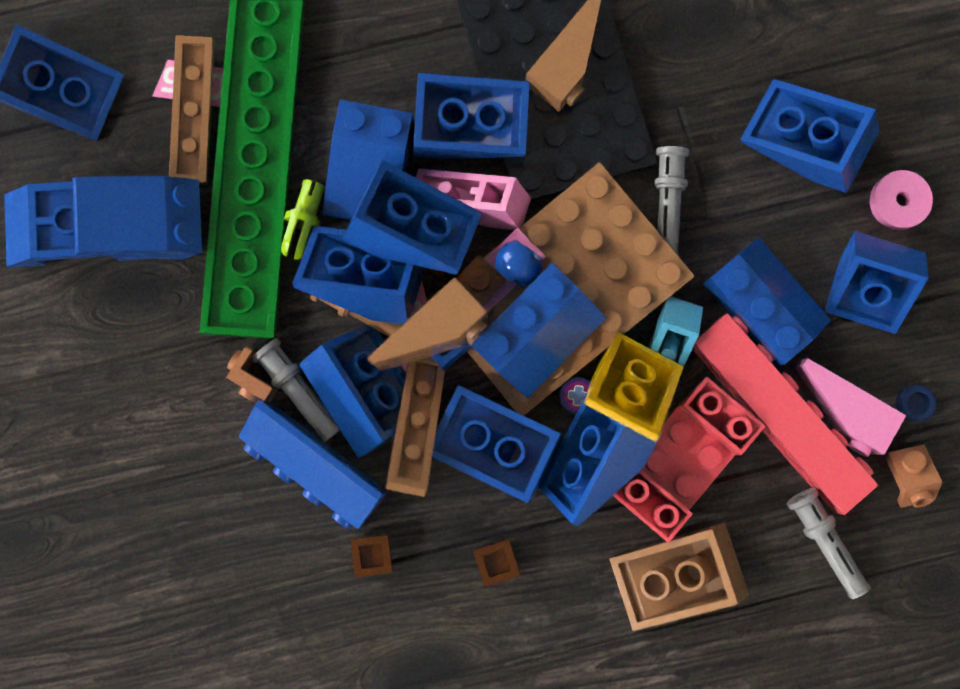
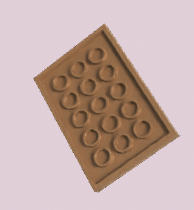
M600 162L522 225L519 230L546 256L543 259L541 273L553 263L603 313L606 319L528 399L500 375L473 347L467 351L513 409L523 416L609 347L617 331L625 334L695 277ZM494 248L490 253H488L483 259L485 260L496 248ZM517 284L487 313L488 323L486 324V329L528 286L520 287Z

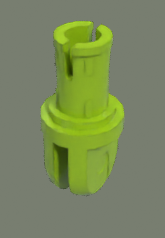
M303 180L295 208L285 213L284 221L288 226L282 242L281 253L288 257L297 229L302 231L294 259H302L313 227L321 225L316 213L322 195L325 192V186L316 182L313 193L310 196L313 181Z

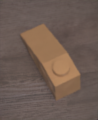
M587 0L526 74L525 81L530 82L529 89L558 112L566 103L572 106L584 91L581 85L587 67L601 0Z

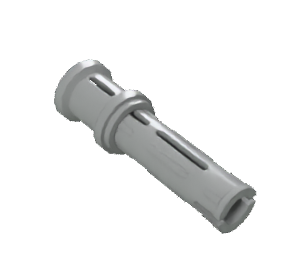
M664 146L656 149V155L660 157L659 176L654 182L656 189L659 190L657 231L678 255L681 194L688 186V181L684 179L685 158L689 156L690 150L685 147Z
M276 338L257 351L251 359L254 363H260L271 377V385L284 391L325 443L337 434L340 429L325 405L301 377L298 363L290 361L279 347L281 342Z
M809 488L798 493L787 502V506L790 510H795L805 527L803 529L805 536L816 541L849 598L855 599L866 594L871 589V586L865 580L851 554L834 529L836 527V519L833 515H828L818 499L819 491L817 488Z

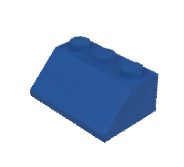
M759 237L703 283V286L731 318L736 316L747 326L749 330L747 336L756 346L761 344L770 352L774 358L772 362L774 367L784 365L811 343L830 322V318Z
M551 263L471 346L528 399L603 323L606 317L567 276Z
M366 324L320 345L299 364L358 459L395 437L406 375L401 366L380 371L368 360V357L385 341L379 331Z

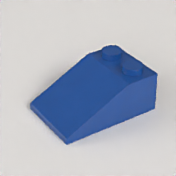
M16 24L0 61V102L97 141L124 74Z
M418 73L413 157L435 159L525 157L530 82Z
M773 79L740 140L741 143L812 182L847 193L879 133L876 109Z
M339 100L331 141L323 216L351 221L369 182L382 160L406 172L415 122L413 113Z
M382 160L369 182L342 239L376 257L457 274L482 213Z
M169 176L73 178L75 254L183 260L202 253L198 179Z
M314 226L293 280L294 288L373 321L405 324L411 318L425 267L376 257L344 241L342 238L346 230Z
M458 385L437 427L432 457L528 504H532L563 437L561 433Z
M586 396L539 487L570 523L575 526L581 525L644 468L661 436L659 435L658 439L653 441L584 404Z

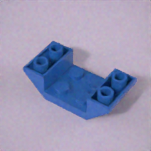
M73 181L27 184L4 194L7 267L46 266V260L106 257L101 255L75 254ZM111 256L118 261L155 259Z

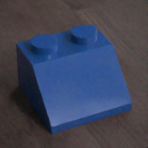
M854 231L839 260L825 312L896 334L929 279L926 253Z

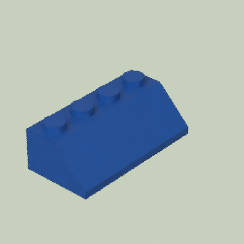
M258 400L238 438L246 443L243 449L258 461L266 458L275 465V468L272 470L274 474L288 484H291L294 480L305 488L302 495L318 507L322 503L327 505L334 511L331 517L348 530L352 526L360 529L388 493L385 488L272 402Z

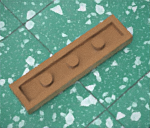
M176 35L169 177L198 179L199 184L208 185L215 41L213 37Z
M431 357L407 364L386 489L422 497L425 496L428 487L445 370L443 371Z

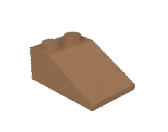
M454 277L368 357V360L380 371L460 348L466 342L472 345L487 330V311Z
M725 522L674 537L669 543L664 540L609 559L633 631L734 606L749 596Z

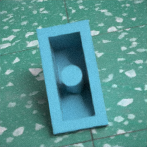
M670 296L666 299L656 321L648 348L684 366L700 333L703 307Z

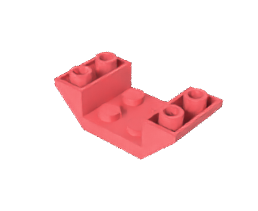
M705 377L665 419L660 432L661 436L644 468L617 491L613 497L669 543L692 516L693 513L689 511L731 459L735 455H742L765 428V425L713 381Z

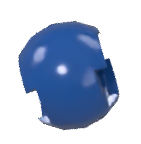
M513 240L499 249L495 258V269L509 281H514L520 287L530 285L540 275L543 259L527 246L522 245L517 240Z

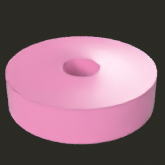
M898 170L887 174L874 185L870 194V208L874 217L880 224L892 230H906L918 225L929 215L933 203L932 192L928 183L920 175L907 170ZM897 195H902L905 198V206L897 203Z

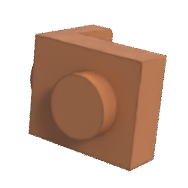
M248 346L243 351L237 350L228 363L227 369L230 372L226 378L241 386L242 388L238 393L254 403L261 399L271 402L278 389L248 372L253 363L251 357L257 351Z
M925 445L888 452L886 461L900 489L897 499L899 506L903 508L913 505L915 508H920L931 504L936 499L943 482Z

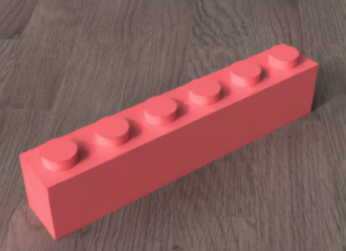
M728 313L721 316L698 336L692 348L693 353L734 400L765 425L762 432L810 487L817 488L819 491L818 496L831 511L841 515L847 514L878 486L871 477L874 474L873 470L860 457L855 459L846 449L849 444L842 434L835 429L830 430L821 420L824 415L813 402L809 400L805 402L796 392L799 389L797 383L787 373L783 372L781 374L773 366V356L761 344L756 346L747 336L749 333L747 326L736 316L731 318Z

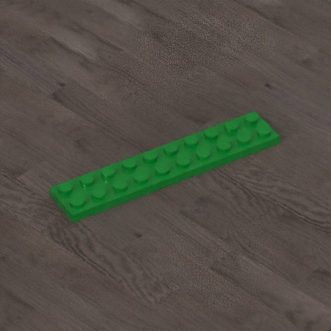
M230 0L199 331L201 334L276 339L283 262L281 246L286 228L284 216L288 204L305 0Z

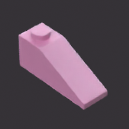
M418 169L417 179L481 212L482 216L478 223L479 225L515 230L524 224L531 197L516 177Z
M809 358L798 360L794 368L834 428L846 440L850 441L848 447L865 457H869L870 454L884 455L906 415Z

